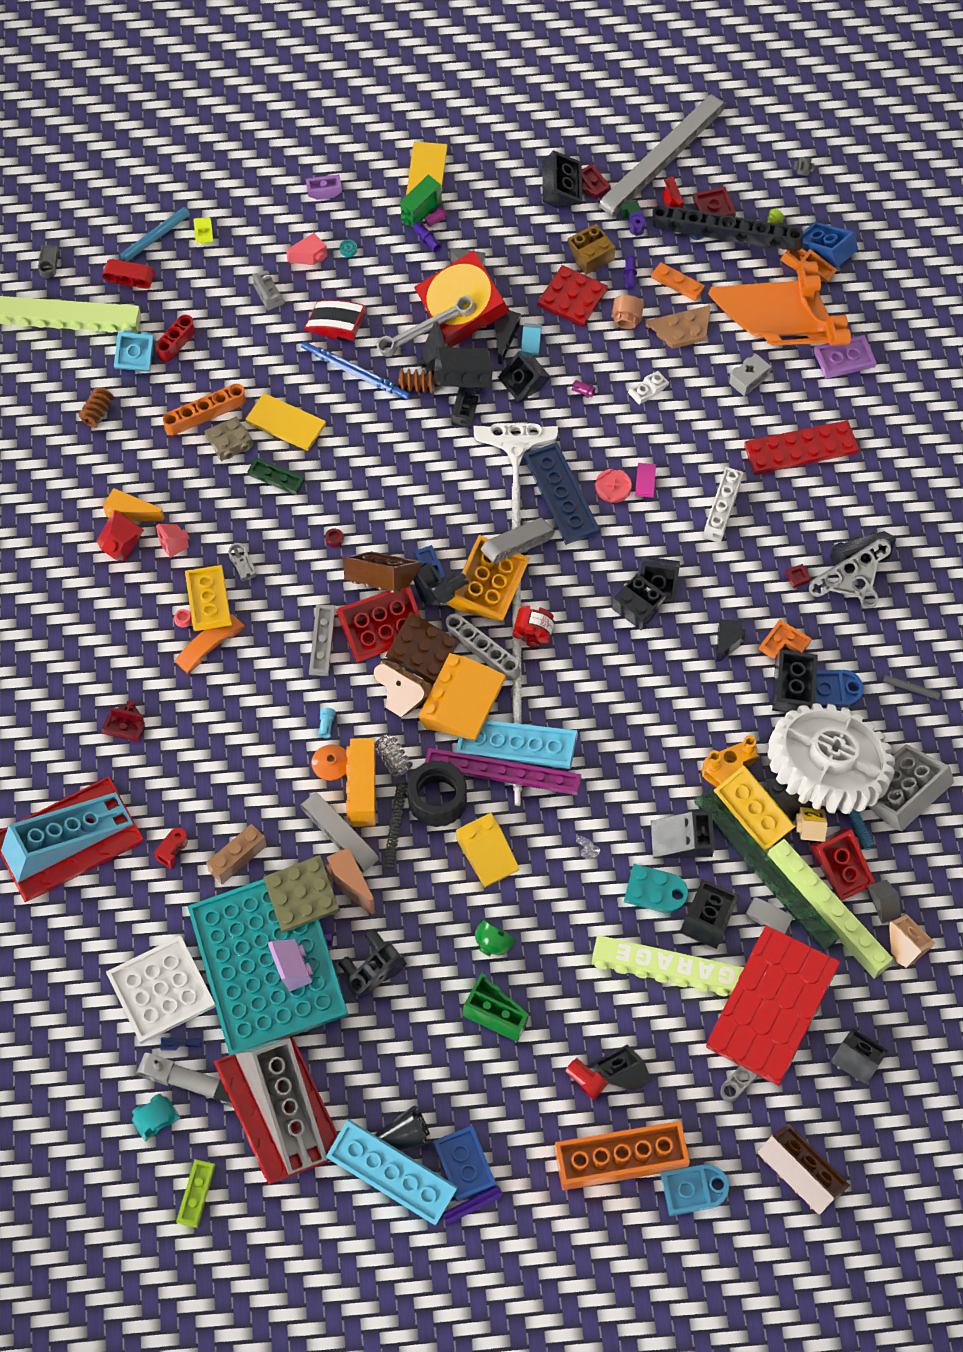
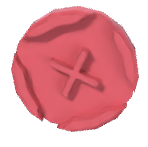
M608 469L598 475L595 489L602 500L609 503H619L630 495L632 483L625 472Z

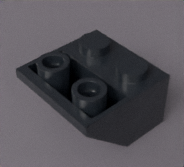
M637 573L613 598L612 609L639 630H642L653 619L665 600L666 594Z

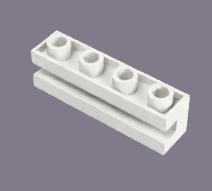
M728 467L725 468L705 526L703 538L721 543L741 485L742 471Z

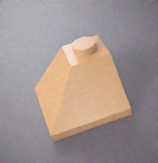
M907 914L889 924L891 953L895 956V960L906 968L914 964L936 944Z

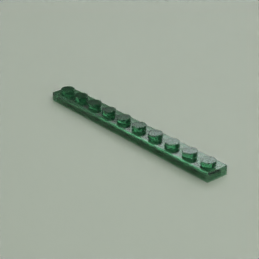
M708 789L694 800V803L701 811H712L713 825L823 952L839 940L840 937L711 789Z

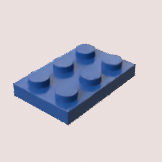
M473 1125L433 1141L448 1181L458 1187L454 1193L456 1202L496 1186Z

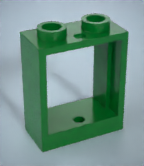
M428 174L400 201L401 219L406 225L413 227L419 221L421 222L442 202L441 184Z

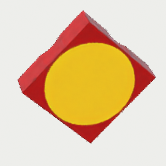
M474 250L414 287L431 318L455 306L458 298L464 295L470 296L476 304V310L472 315L463 316L460 314L439 325L443 339L449 347L457 345L470 337L478 329L491 324L510 312ZM466 302L462 310L468 309L471 302Z

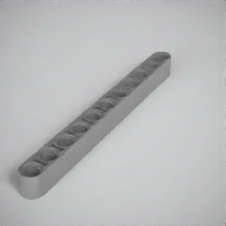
M710 94L601 199L599 208L613 217L620 212L621 204L629 203L723 112L726 103Z

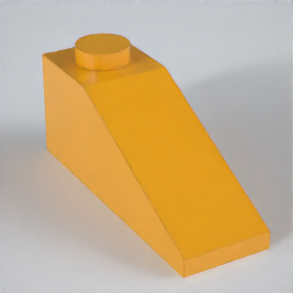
M113 488L103 504L105 515L108 518L111 517L114 510H118L131 521L164 520L162 508Z

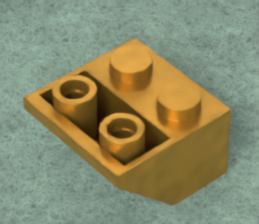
M597 224L567 238L576 264L585 275L615 260L616 247Z

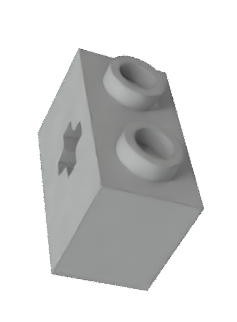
M755 354L751 358H746L740 367H735L731 371L729 384L745 397L769 377L771 366L759 355Z

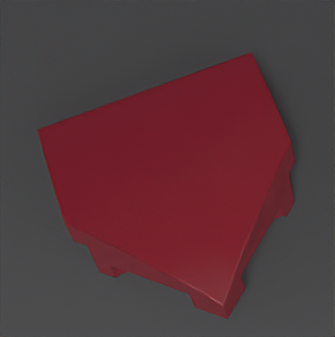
M129 700L126 705L119 708H110V714L107 715L101 730L102 734L139 742L145 728V722L134 701Z

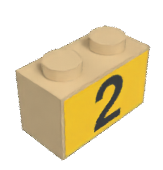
M800 807V814L796 813L795 825H797V832L800 833L801 839L825 842L827 819L824 809L817 810Z

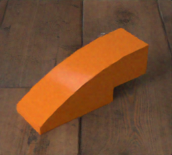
M803 248L798 251L787 250L780 259L796 271L798 263L816 261L818 275H820L821 281L826 283L837 271L836 268L811 249L808 252Z

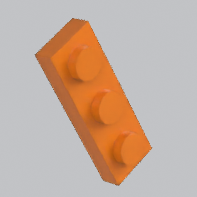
M662 262L651 274L652 279L695 302L705 290V285Z

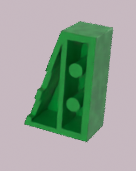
M482 972L464 1003L462 1016L518 1042L527 1026L529 1014L511 998L502 993L500 988L490 982Z

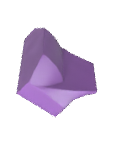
M339 174L306 179L308 197L313 199L334 198L342 192Z

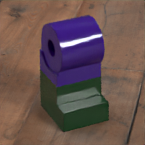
M638 201L621 204L620 215L622 219L627 218L630 225V233L635 236L642 235L646 222Z

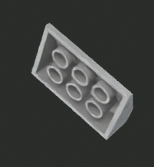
M905 744L893 755L895 758V765L893 767L894 777L886 794L879 798L875 805L868 806L884 822L901 832L954 783L950 766L908 744Z

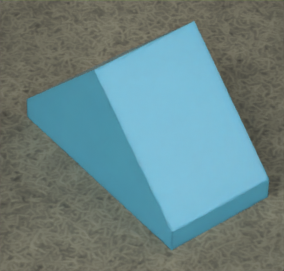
M524 323L521 351L530 352L532 355H539L542 324Z

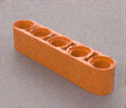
M232 384L167 412L163 416L165 432L169 435H176L243 406L246 403L244 387L241 384Z

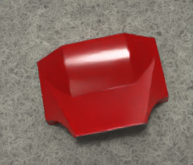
M674 176L666 180L664 179L666 187L662 193V199L665 206L683 208L684 202Z

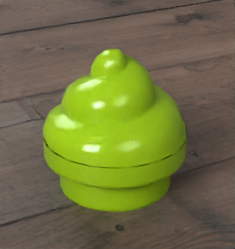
M778 208L772 209L769 212L768 222L783 223L785 216Z

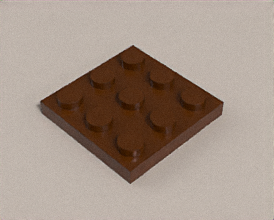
M410 612L385 657L434 685L449 653L453 654L459 640Z

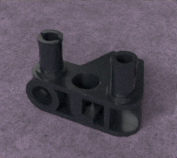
M428 562L422 564L413 579L421 600L427 605L437 606L452 600L456 590L469 584V581L465 580L467 577L463 573L456 578L452 573H449L441 579L433 565Z
M375 928L369 930L364 936L375 950L358 969L349 956L344 957L338 963L348 976L347 983L350 992L358 995L359 998H364L380 983L395 977L407 965V962L392 943L384 941Z

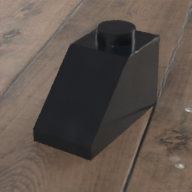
M719 620L716 662H720L739 648L741 640H745L746 629L742 628L743 621Z

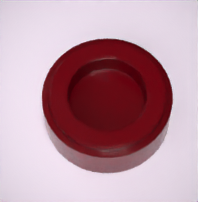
M337 528L329 529L325 534L327 545L330 547L341 546L344 542L343 532Z

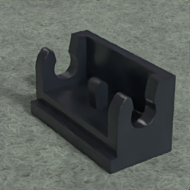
M459 387L451 415L452 425L471 429L479 396H476V390Z

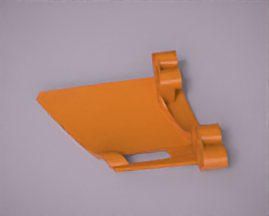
M816 261L798 263V281L711 287L708 292L714 302L738 325L757 338H765L770 345L830 343L831 346L850 345L851 334L850 330L847 329V316H829L819 294L821 279L820 275H818ZM805 334L808 338L782 340L779 336Z

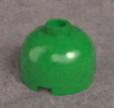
M481 919L475 931L476 943L481 947L479 951L489 957L491 954L497 956L504 955L516 941L513 936L484 919Z

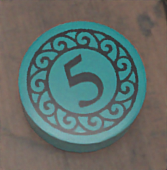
M353 240L342 241L340 253L345 257L354 256L357 253V244Z

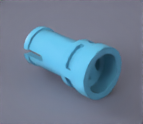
M321 708L318 736L323 738L331 737L332 722L336 714L334 709Z

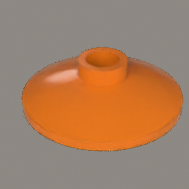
M333 744L325 745L315 752L312 758V768L319 778L335 781L346 775V764L348 763L346 750L343 747ZM334 758V761L329 762L328 759Z

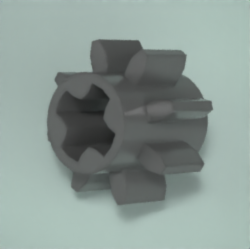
M799 157V161H795L794 170H797V175L809 176L810 172H814L815 163H811L812 158Z

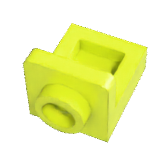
M194 218L196 243L207 244L213 242L211 218Z

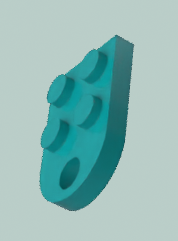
M633 864L624 903L662 913L677 912L685 905L688 897V888L681 877L673 873ZM678 891L682 893L683 898L676 900L672 897V893Z

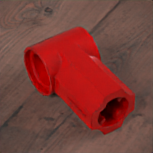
M578 1058L573 1060L565 1070L593 1100L608 1085L607 1081L600 1074L590 1070Z

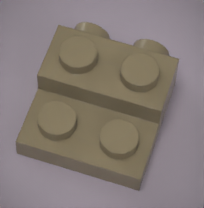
M237 416L204 431L220 461L230 459L234 455L248 451L253 447L250 434L245 426H242Z

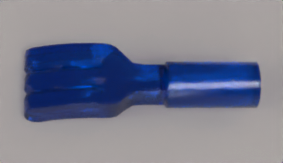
M161 1037L160 1050L176 1051L179 1047L184 1046L202 1047V1039L179 1040L176 1037Z

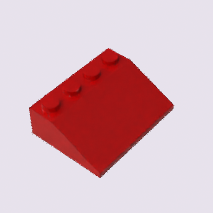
M410 586L401 589V592L392 593L388 590L335 609L356 662L387 652L410 612L421 618Z

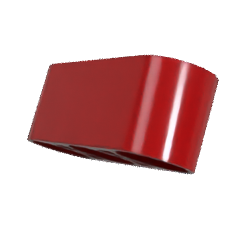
M109 259L103 270L102 278L110 283L149 289L155 275V270L147 265Z
M181 315L157 341L156 350L159 360L163 362L171 361L194 335L195 327L193 318L190 315Z

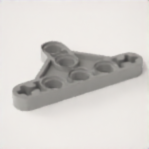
M879 539L816 577L809 584L810 593L815 597H820L829 591L857 596L867 608L875 607L879 600L878 594L873 587L878 562L891 552L890 542L886 539ZM879 544H881L882 546L886 545V551H878L876 553L878 557L875 558L874 553L871 551V549L873 548L875 552L879 549ZM868 553L872 559L870 562L864 563L860 559L861 555ZM848 563H852L855 566V570L851 573L846 572L844 569ZM831 573H836L839 576V580L837 582H830L828 576ZM825 578L826 584L821 586V591L813 590L814 584L821 585L823 583L822 579ZM857 579H863L865 586L858 588L854 582ZM872 594L876 599L873 603H867L864 599L865 596Z

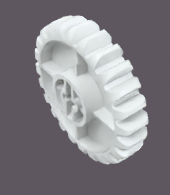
M814 703L811 709L808 706L802 705L798 707L797 711H789L785 718H781L777 722L769 739L768 758L771 760L770 768L774 773H778L776 778L778 783L782 785L788 784L786 792L791 795L799 794L798 800L801 803L811 801L812 807L817 810L821 806H826L829 813H835L836 809L840 808L842 813L850 814L852 808L860 812L865 810L866 806L875 805L879 798L886 794L894 777L893 767L895 765V758L891 755V745L883 743L885 735L882 732L873 731L876 726L872 722H862L863 716L859 713H856L854 716L850 715L848 708L843 707L841 711H837L836 706L833 704H828L826 709H823L821 704Z

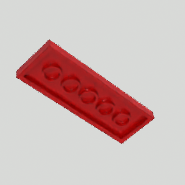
M848 420L744 442L754 475L858 454L859 447Z

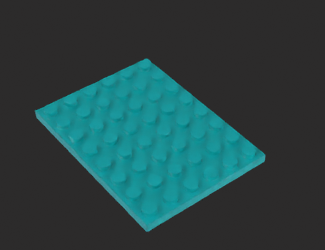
M264 879L187 906L229 1055L273 1040L290 1037L349 1016L320 920L282 933ZM295 939L298 945L302 944L307 955L303 957L305 963H310L314 973L310 975L313 982L289 991L281 980L268 942Z

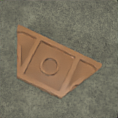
M708 305L647 320L645 325L648 329H653L657 333L656 336L664 340L672 349L706 340L711 307Z

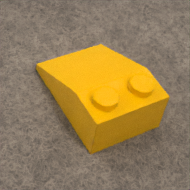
M492 813L456 830V840L484 888L520 870Z

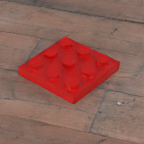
M562 265L537 301V306L584 327L607 292L608 285Z

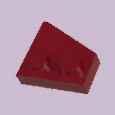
M593 164L582 169L583 193L598 199L611 190L610 184Z

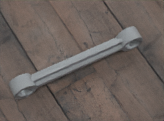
M461 296L456 301L455 306L393 338L390 336L380 338L377 348L383 356L390 357L396 353L398 346L431 330L434 322L438 321L439 325L460 314L463 316L472 315L476 310V304L470 296ZM466 302H471L468 309L462 310ZM392 342V346L388 350H384L387 343Z

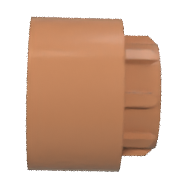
M631 295L617 296L614 299L612 319L616 326L623 329L635 328L642 320L644 302Z

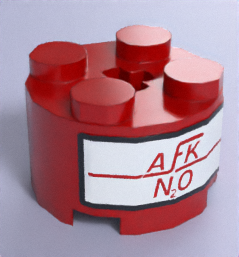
M530 606L521 607L518 610L512 634L513 637L526 642V645L529 647H537L538 644L549 643L554 625V615L539 607V610L530 609Z

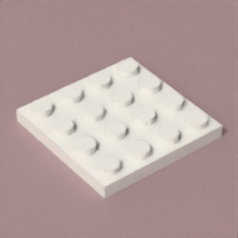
M181 935L106 972L140 1044L216 1007Z

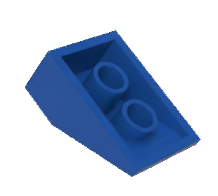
M814 222L803 231L802 248L806 252L811 249L834 268L839 267L858 250L855 232L819 222Z

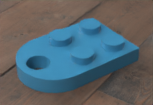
M698 1165L665 1171L660 1174L669 1216L716 1208L724 1202L729 1191L726 1175L721 1169L713 1165ZM720 1180L723 1183V1189L715 1190L712 1187V1181Z

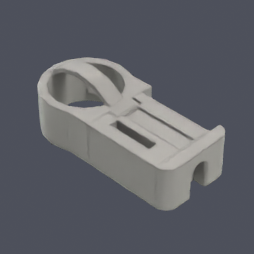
M242 543L232 544L228 550L229 558L233 565L236 566L240 580L246 581L256 577V570L245 545ZM237 548H241L244 550L245 553L242 557L240 556ZM233 550H234V552H235L237 558H235V557H233V556L231 555V552H232Z

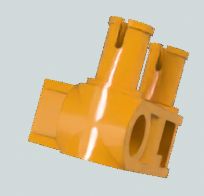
M749 735L739 744L720 752L716 750L711 751L703 762L701 773L704 779L717 788L743 765L749 767L756 763L760 756L757 753L755 737Z

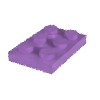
M865 335L851 338L850 345L831 346L830 343L814 346L813 351L825 379L874 368L877 364Z

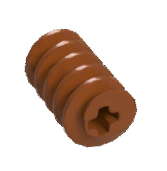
M403 368L400 369L398 387L401 385L402 390H406L408 386L410 392L415 387L416 392H420L422 388L423 392L426 393L429 388L430 393H434L435 383H433L434 376L432 371L425 375V371L422 370L419 375L417 369H415L413 374H411L410 368H408L406 373H404Z
M96 387L89 399H87L86 404L82 407V410H80V419L91 428H97V423H100L101 417L105 416L104 412H107L108 406L112 405L111 400L115 399L113 394L105 388Z

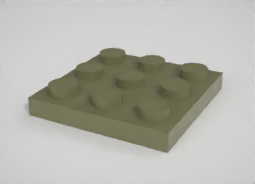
M320 855L263 877L282 933L340 911Z

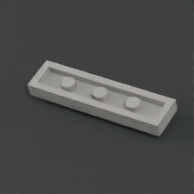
M316 604L309 675L329 676L335 605Z

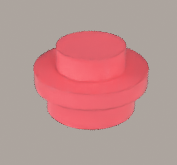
M186 609L178 610L174 615L175 624L182 628L190 626L192 624L191 612Z

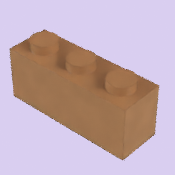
M250 824L206 862L208 871L222 885L267 846L265 837Z

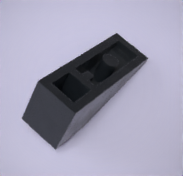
M510 310V312L493 322L495 324L498 364L502 365L521 322V313Z

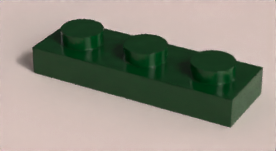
M257 457L247 471L249 476L294 495L298 494L305 482L304 477Z

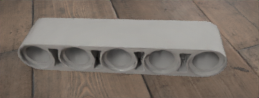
M539 518L489 539L483 544L481 551L496 564L547 542L552 538L555 530L543 518Z
M451 614L447 617L446 625L448 632L452 637L459 640V643L494 670L505 674L507 680H516L520 676L518 660L462 616ZM509 667H514L513 670H507Z
M317 792L300 804L304 813L340 850L349 847L362 873L379 860L369 845Z

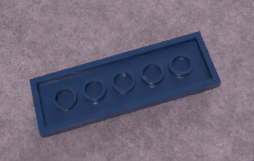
M556 442L524 453V460L565 545L599 534L600 528L558 443Z

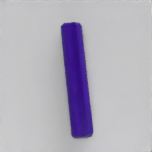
M495 1186L445 1211L443 1218L447 1224H450L502 1198L503 1193L499 1186Z

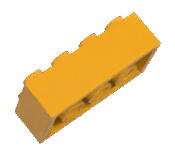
M374 738L350 739V746L346 747L348 763L346 764L347 820H351L352 827H375Z

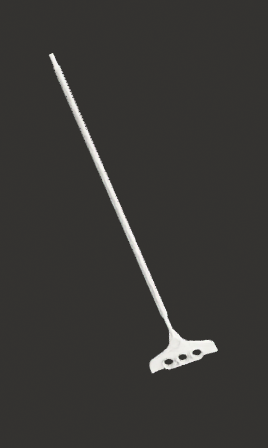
M496 423L491 427L473 426L474 437L477 441L502 448L509 456L513 466L512 529L520 527L519 465L524 453L530 448L554 442L557 439L558 426L541 427L534 423ZM501 430L503 433L497 436L493 434V431ZM519 430L521 433L514 436L511 434V431ZM537 430L539 434L532 436L529 434V431ZM521 580L512 599V631L514 630L518 610L521 608ZM512 635V654L518 660L520 676L516 680H512L513 723L521 724V639H516ZM513 784L515 806H520L522 785Z

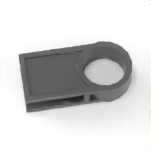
M41 245L38 271L43 278H51L56 274L59 255L57 245ZM46 266H51V267H53V268H52L50 271H48V272L42 271V268H43V267H46Z

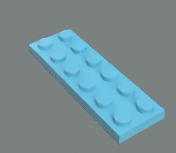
M485 720L476 741L459 737L456 753L514 763L571 769L578 732L577 730Z
M350 1119L344 1124L326 1158L434 1225L439 1221L458 1188L453 1183Z

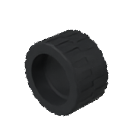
M434 760L423 763L410 775L407 784L408 804L412 815L419 822L427 826L439 827L454 823L461 817L466 808L467 784L463 773L451 763ZM431 782H444L456 791V796L445 805L432 806L420 799L419 791Z

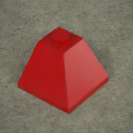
M114 510L96 541L100 549L115 560L126 561L144 529L118 510Z

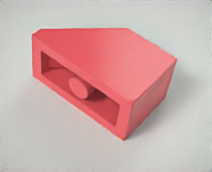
M312 233L286 250L287 261L289 263L315 265L327 257V245L315 233Z
M177 524L156 525L160 545L170 558L189 548V536Z

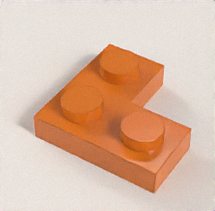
M779 620L759 646V650L775 660L779 650L783 649L784 646L792 651L803 653L811 643L812 638L784 621Z

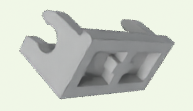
M266 270L252 274L253 285L268 311L285 304V301L274 284L271 275L266 276L270 274Z

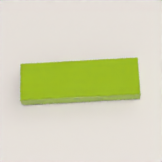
M194 1159L176 1221L178 1224L198 1228L216 1167L215 1164Z

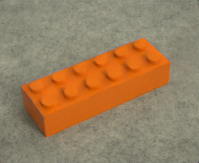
M681 1121L555 1142L554 1147L562 1191L661 1174V1172L687 1168L690 1164Z

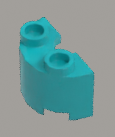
M161 1093L153 1096L150 1100L151 1102L145 1106L140 1105L132 1111L134 1115L132 1122L144 1141L158 1134L162 1128L170 1126L181 1119L169 1098L163 1097Z

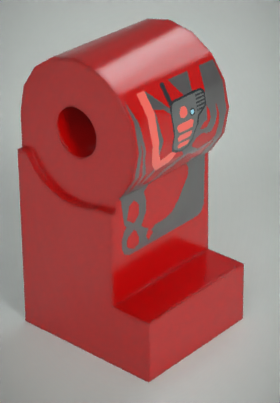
M182 828L172 829L154 851L155 859L170 869H173L176 865L175 856L188 844L185 830Z

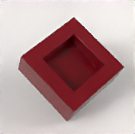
M803 564L786 569L785 571L793 588L810 583L811 578Z

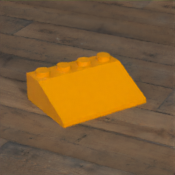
M479 535L461 574H465L467 577L465 580H468L469 584L456 590L454 598L448 601L447 605L464 613L503 621L530 558L519 553L494 564L481 551L483 544L489 539Z
M449 653L418 716L424 728L476 741L506 679V675L468 657Z

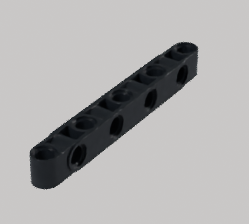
M661 205L654 207L652 210L653 226L658 229L790 251H798L803 247V231L797 227Z

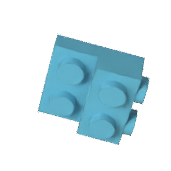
M130 330L118 332L114 368L150 372L152 356H154L155 337L149 332H141V334H134Z

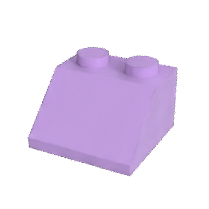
M295 939L268 942L281 980L289 991L313 982L310 975L314 973L310 963H305L303 957L307 955L302 944L298 945Z

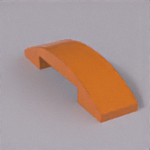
M230 614L232 625L202 631L178 655L175 662L187 674L202 663L201 659L226 638L232 639L245 628L233 614Z

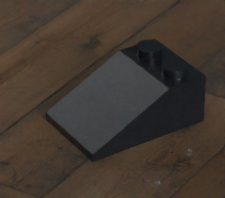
M702 879L679 933L717 949L739 895Z

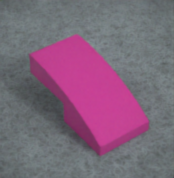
M638 463L635 496L653 498L656 464Z

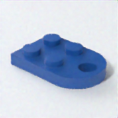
M849 670L817 671L815 703L821 704L823 708H826L828 704H833L836 708L851 707L861 699L863 683L855 673ZM855 685L858 691L853 692L849 690L848 686Z

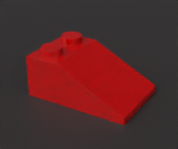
M843 828L827 836L825 842L817 841L809 845L819 867L840 901L867 889L868 885L876 883L852 829Z

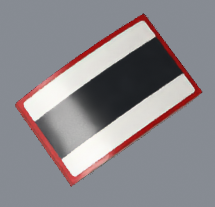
M342 300L317 301L304 330L338 340V337L354 341L366 315L365 305Z

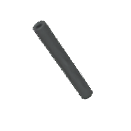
M887 675L883 679L884 683L936 700L940 696L939 692Z

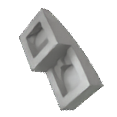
M756 897L753 898L745 914L761 926L765 924L783 934L786 933L793 919L791 915Z

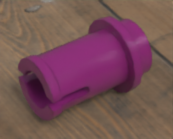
M438 208L436 212L424 219L428 227H431L441 220L445 221L447 213L443 208Z
M578 380L574 381L573 385L575 386H572L571 389L572 391L584 394L586 398H592L596 390L592 384L587 385Z

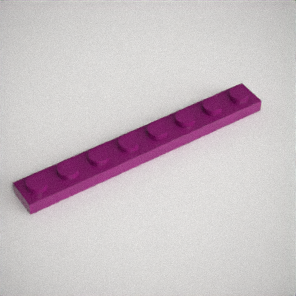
M428 748L425 763L434 760L451 763L465 776L578 795L582 778L581 774L433 748Z

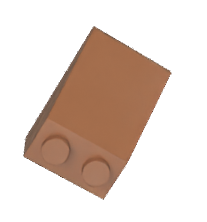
M349 847L328 856L325 868L330 883H334L340 892L371 915L375 914L374 898Z

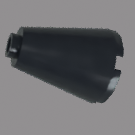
M416 1105L410 1107L374 1134L401 1152L432 1145V1140H427V1135H430L429 1129L421 1112L416 1113L415 1110L418 1108Z

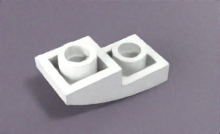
M657 371L646 376L642 383L631 387L628 393L640 405L661 392L669 385V382Z

